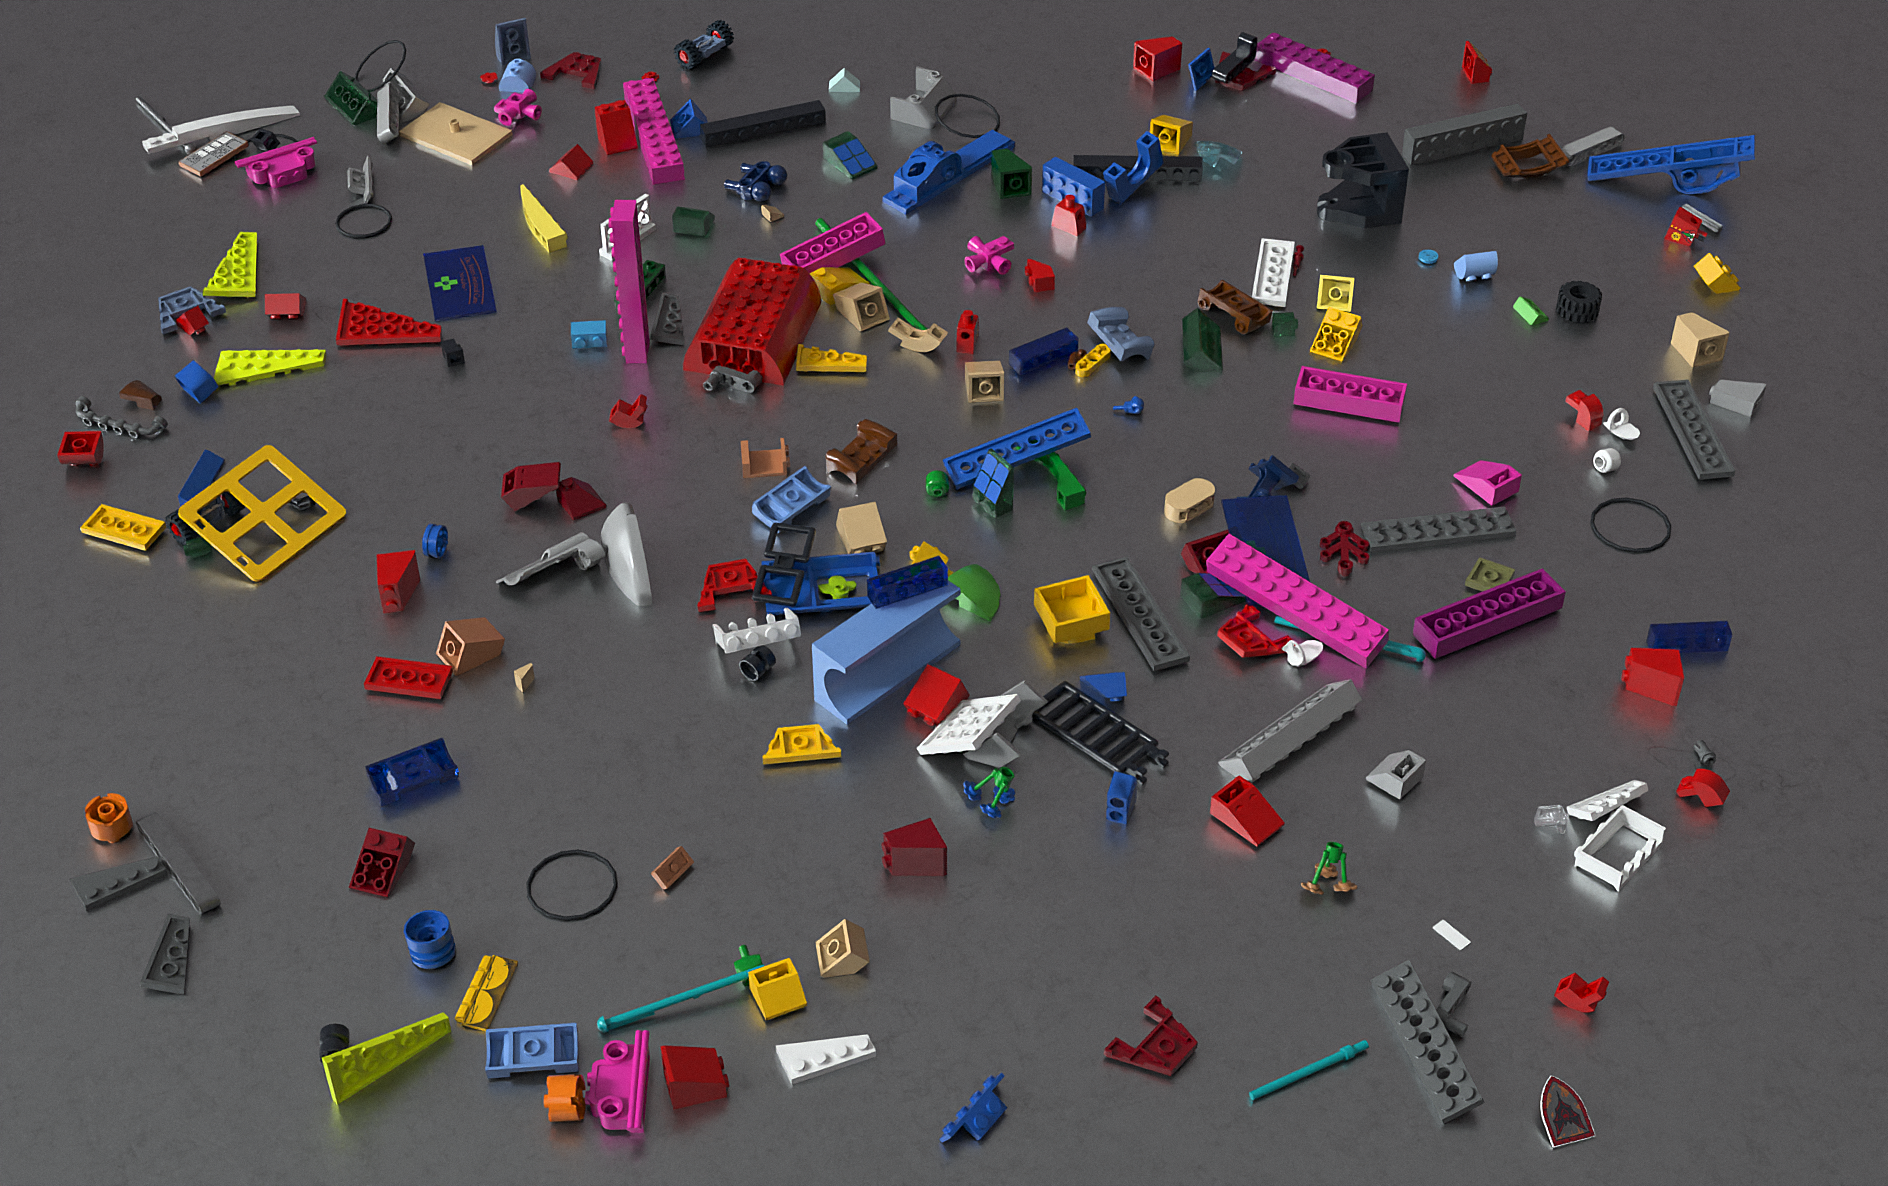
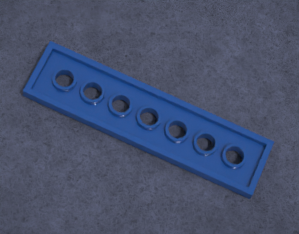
M1074 408L943 459V464L957 490L975 483L980 471H983L990 477L988 473L981 469L983 464L979 463V461L986 458L987 454H991L997 460L993 476L999 463L1009 470L1091 438V432L1078 408ZM1065 427L1072 428L1069 431L1063 430ZM1050 433L1055 434L1053 437H1047ZM1032 440H1037V441H1038V442L1035 443V444L1029 443V442L1032 441ZM1014 447H1021L1019 450H1013ZM998 453L1004 454L1002 457H996ZM965 466L970 467L968 470H962Z

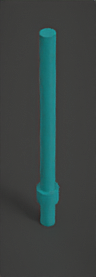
M1363 1040L1352 1046L1346 1045L1340 1048V1051L1250 1091L1249 1096L1251 1100L1258 1099L1341 1060L1347 1061L1354 1058L1355 1054L1368 1049L1369 1044L1366 1040Z

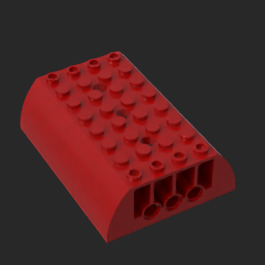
M737 258L727 270L685 354L683 370L710 374L716 366L727 367L746 374L756 370L763 377V383L784 386L796 360L798 344H803L821 305L819 289L809 272L804 267Z

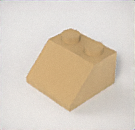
M844 919L815 942L820 974L824 978L855 974L870 962L864 928L847 919Z

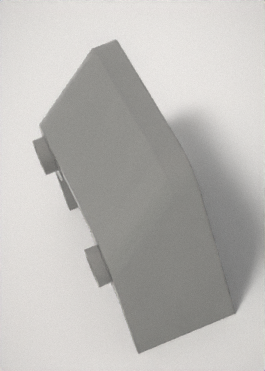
M916 67V89L926 93L923 97L913 94L906 100L891 97V119L932 129L939 124L935 116L936 104L940 99L956 93L940 72ZM957 97L941 102L938 107V115L941 120L957 102Z
M1025 680L1000 696L1018 694L1021 701L1016 706V709L1006 716L1005 721L994 729L993 734L982 742V746L975 751L965 750L962 751V754L969 760L997 768L1006 767L1012 760L1021 755L1011 744L1018 728L1022 725L1027 726L1033 719V712L1047 704L1048 701Z

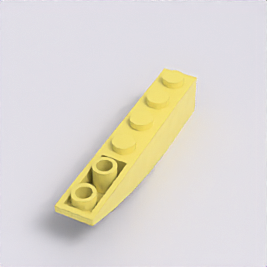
M523 184L520 185L525 219L534 236L548 253L567 247L566 240H568L566 231L560 228L559 223L553 220L552 215L547 213L545 207L541 206L531 191Z

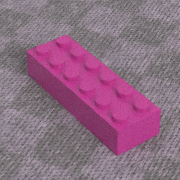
M865 212L781 253L780 258L782 264L804 267L810 274L821 267H840L886 243L881 226Z
M1302 366L1295 387L1294 404L1391 422H1400L1407 384Z

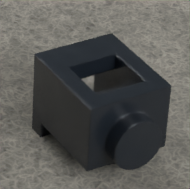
M262 128L251 138L254 145L264 151L276 149L280 144L273 132Z
M454 338L441 341L442 354L448 367L465 363L463 349L460 344H456Z

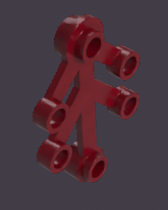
M1348 521L1339 522L1335 527L1334 533L1320 539V547L1327 549L1320 552L1321 561L1329 562L1331 556L1341 550V560L1338 562L1337 570L1342 576H1348L1353 571V562L1349 560V551L1358 557L1360 564H1367L1369 562L1370 555L1365 552L1369 549V542L1356 535L1352 524ZM1338 538L1341 539L1340 542L1331 546V542L1335 541ZM1348 538L1357 543V547L1350 543Z

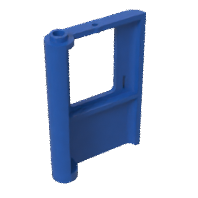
M875 552L815 556L809 557L807 563L795 562L793 569L805 572L797 605L793 607L765 603L767 615L770 613L773 615H785L784 608H789L794 614L866 608L881 598L877 566H880L879 555H875ZM774 560L761 561V565L773 566ZM766 573L764 584L768 590L770 589L772 596L791 598L796 577ZM868 575L870 577L871 596L829 600L819 599L818 579L830 578L832 576Z

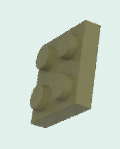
M1479 557L1466 579L1465 586L1483 592L1511 581L1515 574V569Z

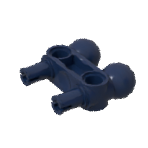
M760 161L755 165L742 163L741 173L746 174L739 181L727 179L724 183V188L736 191L743 200L755 199L758 202H765L770 198L772 192L769 183L781 185L787 180L788 174L781 165L771 166L767 161Z

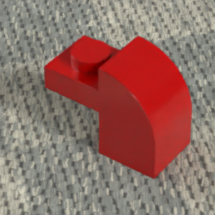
M1578 390L1566 397V402L1578 410L1576 422L1587 431L1602 425L1603 407L1594 393L1588 396L1581 390Z
M640 394L633 405L619 399L611 409L609 422L622 428H636L643 423L644 413L648 407L646 405L647 396Z
M1697 769L1694 776L1682 778L1676 792L1679 797L1698 795L1704 806L1709 807L1723 805L1730 790L1724 780L1715 772L1708 769Z
M1575 972L1560 980L1554 996L1569 1008L1580 1012H1593L1597 1003L1605 998L1609 981L1601 977L1587 983Z

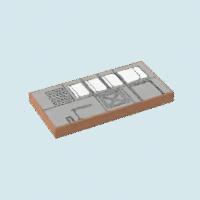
M226 131L180 160L179 166L202 177L249 146L248 141Z

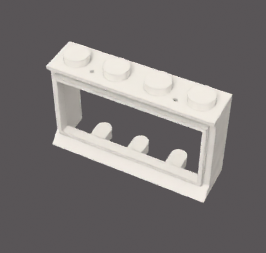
M784 608L786 620L776 622L775 616L770 613L766 616L767 624L757 626L754 618H749V628L738 630L737 624L731 622L729 624L730 632L724 633L717 624H713L716 645H720L726 654L800 637L799 620L789 608Z
M1621 805L1616 811L1611 812L1608 820L1605 823L1602 822L1594 834L1589 835L1583 846H1579L1574 854V857H1576L1575 867L1579 866L1614 885L1619 892L1663 845L1666 828ZM1622 826H1625L1648 838V841L1642 850L1639 849L1635 857L1630 862H1627L1624 869L1620 872L1594 858V855Z

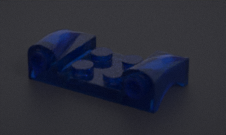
M443 737L365 766L366 776L381 807L400 800L401 794L435 781L442 784L459 777L458 767L453 762Z

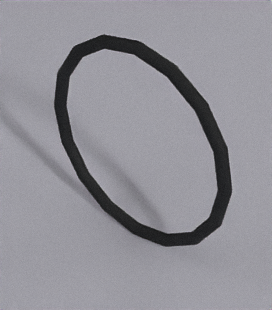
M359 204L343 210L337 216L335 224L338 231L346 236L366 238L385 231L391 225L392 216L390 211L383 206ZM361 207L382 209L389 217L388 223L382 229L369 234L347 233L339 226L340 218L345 213Z

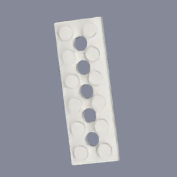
M1261 239L1252 293L1253 299L1263 305L1285 307L1295 242Z

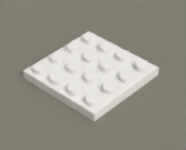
M1018 694L962 700L917 747L920 755H933L936 753L946 754L955 751H975L982 746V742L993 734L994 729L1005 721L1006 716L1016 709V706L1021 701Z

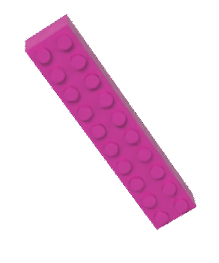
M654 78L624 82V99L630 108L633 126L653 185L685 180L684 164Z
M615 200L614 207L610 209L611 218L608 220L609 228H612L610 243L614 244V247H612V258H615L613 272L617 273V276H615V287H618L616 300L620 302L618 304V315H621L619 328L623 330L621 332V343H624V346H622V356H625L626 363L647 364L650 336L637 201Z
M1231 534L1225 537L1206 560L1208 573L1367 669L1389 641V629Z

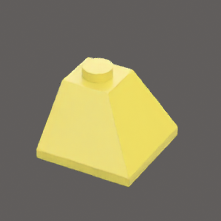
M1320 275L1317 309L1328 310L1331 307L1344 312H1351L1354 278Z

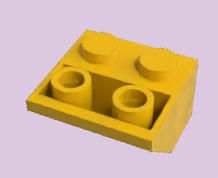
M1708 253L1694 265L1708 287L1716 294L1739 291L1741 289L1738 284L1739 279L1733 273L1731 274V268L1726 263L1723 265V261L1718 256L1714 257L1711 253Z
M790 958L748 972L750 990L766 1021L807 1006L799 975Z

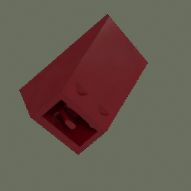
M561 463L523 465L503 474L501 498L514 511H517L520 508H525L529 503L541 499L545 494L555 491L560 483Z
M368 828L348 888L389 898L410 861L415 842L407 836Z

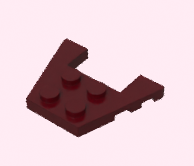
M573 52L541 71L540 78L553 81L561 72L584 77L581 81L582 87L595 89L597 75L601 66V58Z
M1222 52L1219 63L1228 57L1230 53ZM1263 64L1258 71H1253L1246 67L1228 84L1215 80V82L1243 91L1255 85L1258 80L1266 79L1267 75H1274L1276 68Z
M1155 995L1144 1007V1014L1156 1020L1159 1024L1136 1048L1115 1037L1104 1049V1056L1172 1076L1197 1049L1198 1042L1182 1023L1176 1021L1169 1008L1166 1009L1162 1005L1161 999Z

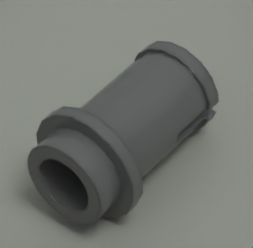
M1703 740L1697 741L1700 747L1698 748L1694 744L1693 749L1700 756L1701 763L1706 766L1714 764L1716 754L1710 751Z

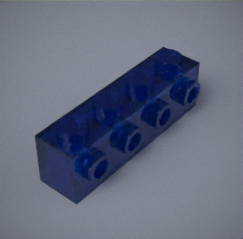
M1066 327L1009 350V365L1018 374L1022 375L1078 351L1079 338Z
M936 556L867 579V597L875 609L947 586L948 567L940 556Z
M1728 621L1650 624L1646 642L1648 647L1652 649L1679 650L1680 653L1719 652L1729 650L1733 634Z

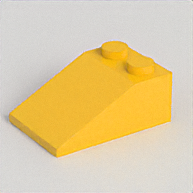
M821 267L810 273L817 284L821 299L830 306L835 304L833 294L861 282L870 284L850 268Z

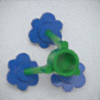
M1001 767L999 770L994 768L993 772L978 784H975L973 781H965L963 783L964 793L968 795L971 801H980V795L982 794L980 788L994 778L996 785L993 789L995 799L992 804H980V808L983 813L988 814L992 818H1001V811L996 806L998 801L1002 804H1008L1009 801L1013 802L1015 800V790L1009 788L1015 777L1014 772L1008 767Z

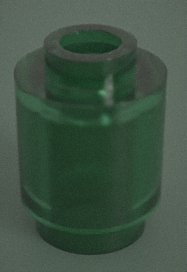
M203 537L185 541L186 545L183 546L185 556H190V559L209 555V552H213L211 544Z

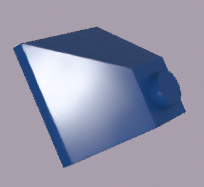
M1210 48L1204 50L1188 64L1193 87L1196 91L1212 78L1215 67Z
M689 99L670 119L673 135L676 139L699 136L700 124L708 123L707 117L692 99Z
M1125 672L1080 676V680L1104 698H1110V701H1120L1122 696H1127Z

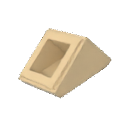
M761 205L762 215L770 222L784 217V214L776 207Z
M532 663L514 671L516 686L522 693L526 691L535 679Z

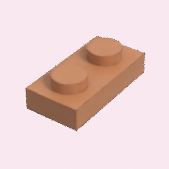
M679 846L651 872V875L663 890L668 889L694 861L685 849Z

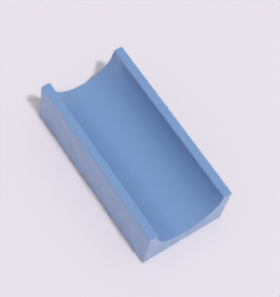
M926 566L812 644L814 700L848 725L921 674L927 664L932 666L960 646V639L947 627L939 609L961 595V589Z

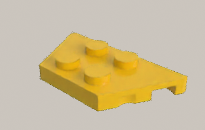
M819 724L782 727L777 729L775 738L769 744V750L763 755V764L841 757V749L834 746L832 739L824 733Z

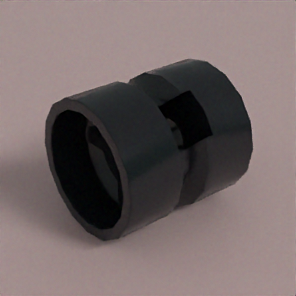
M764 645L757 646L739 662V668L747 679L756 681L775 665L776 658L768 647Z
M335 1023L326 1025L321 1029L319 1059L322 1064L323 1057L349 1048L350 1032L346 1026Z

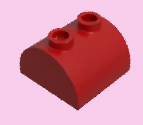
M64 432L57 455L61 464H71L72 466L80 464L95 466L100 464L104 453L102 432Z

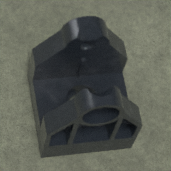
M1388 132L1349 137L1335 149L1324 153L1322 167L1325 168L1327 176L1332 179H1343L1344 181L1331 191L1319 196L1317 215L1321 219L1330 222H1341L1364 229L1402 224L1409 168Z

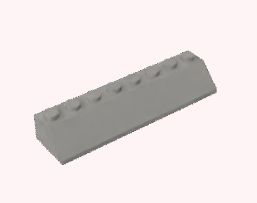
M1352 679L1325 685L1218 762L1219 765L1234 777L1240 775L1244 779L1250 780V782L1259 779L1263 771L1266 772L1275 767L1274 763L1288 758V753L1300 749L1303 746V742L1314 739L1317 732L1328 729L1331 722L1343 718V713L1350 712L1357 707L1356 704L1362 698Z

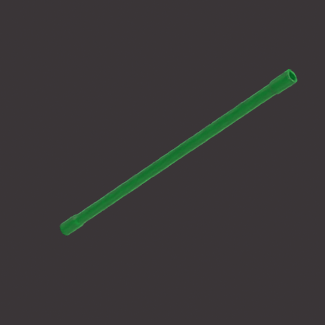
M823 218L816 220L815 225L822 233L831 229ZM859 257L851 261L874 286L882 287L884 297L914 328L919 330L928 329Z

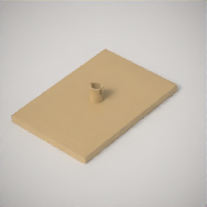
M441 102L399 131L400 137L470 165L476 163L513 135L510 129Z

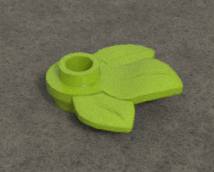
M832 576L829 578V583L819 584L818 589L822 593L831 594L833 599L847 598L849 591L854 590L857 585L855 581H846L842 576Z

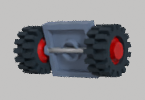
M717 20L706 28V31H708L706 35L703 34L693 41L685 39L675 45L674 55H676L675 59H678V64L681 63L682 68L684 67V69L689 70L700 64L702 58H707L710 54L731 45L734 33L731 32V27H728L729 24H725L724 20Z
M224 492L197 513L213 526L225 518L224 513L228 514V516H233L245 509V506L232 494ZM179 509L165 517V523L168 524L166 526L170 529V534H173V538L177 539V542L181 545H186L197 538L199 534L179 517ZM200 521L195 523L201 529H204V527H206Z

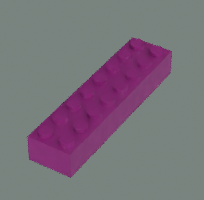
M1272 32L1257 43L1254 61L1275 67L1276 70L1353 103L1359 102L1373 91L1375 74L1295 42L1290 38L1283 37L1278 33Z
M1542 568L1416 617L1413 636L1436 659L1562 609L1566 591Z

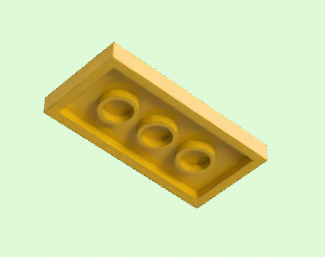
M101 504L80 528L82 533L146 551L166 529V523Z

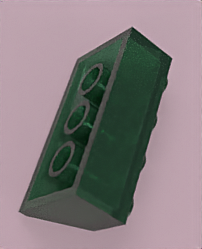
M339 71L324 97L353 125H358L375 118L377 115V99L354 77Z
M1196 308L1182 318L1184 363L1196 372H1222L1221 328L1204 312Z

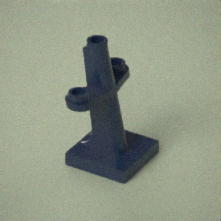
M1273 455L1270 456L1268 461L1261 459L1258 465L1251 463L1249 470L1259 477V480L1249 496L1237 497L1234 500L1235 507L1240 509L1236 515L1238 516L1237 520L1243 524L1248 522L1249 518L1261 504L1271 498L1272 494L1270 492L1273 489L1278 490L1297 483L1300 477Z

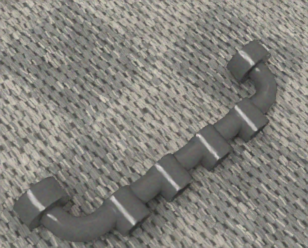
M80 396L75 402L77 406L76 414L82 418L84 424L91 426L94 422H97V425L103 430H107L109 426H112L113 430L118 434H122L124 430H127L128 434L133 438H137L140 434L152 435L158 431H164L168 426V422L160 416H156L151 422L152 427L144 428L138 423L132 425L123 419L117 421L108 415L102 417L96 415L93 411L84 412L92 405L91 401L84 396Z

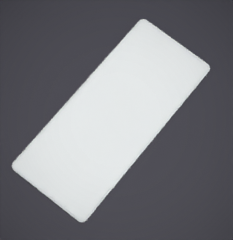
M1444 920L1433 926L1434 930L1459 950L1471 943V941Z

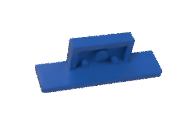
M1003 1073L996 1077L992 1075L988 1077L982 1084L984 1086L981 1092L979 1090L970 1097L969 1101L971 1103L969 1106H963L956 1113L958 1118L955 1122H949L942 1130L944 1134L939 1139L942 1143L950 1139L961 1126L977 1141L985 1135L1008 1108L992 1092L1005 1075Z

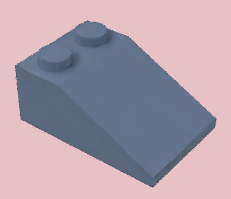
M526 18L496 24L495 48L496 56L501 65L509 64L514 59H531Z

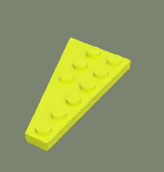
M240 232L232 248L227 251V256L222 259L215 270V275L213 278H210L208 286L203 289V296L256 297L257 232Z
M318 349L221 351L214 380L218 386L227 383L231 386L236 385L237 381L245 380L250 382L274 377L275 373H291V370L294 369L307 370L322 367L325 365L327 354L326 350Z
M443 1012L323 1057L322 1061L333 1101L337 1105L450 1033L449 1017Z

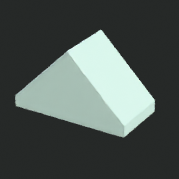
M844 68L829 81V92H860V80Z

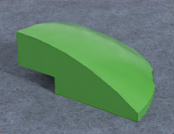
M971 564L957 570L947 578L948 581L961 589V595L955 598L959 600L960 607L988 621L994 618L999 609L1001 594L997 582L986 569L978 564Z

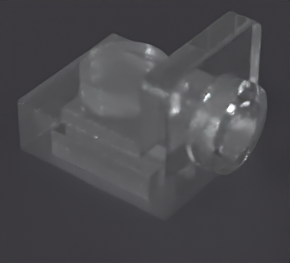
M1562 805L1538 806L1534 823L1536 827L1556 826L1559 834H1564L1566 826L1569 825V816L1565 813Z

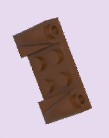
M1221 280L1211 290L1200 288L1198 296L1199 307L1203 310H1209L1217 305L1218 308L1236 317L1235 327L1238 332L1242 334L1250 333L1270 323L1273 310L1228 282Z
M864 419L857 424L858 436L842 451L833 448L826 453V471H840L847 475L853 483L857 484L897 446V433L868 419Z

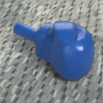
M1134 396L1131 401H1125L1124 405L1113 406V410H1124L1125 413L1140 414L1144 409V401Z

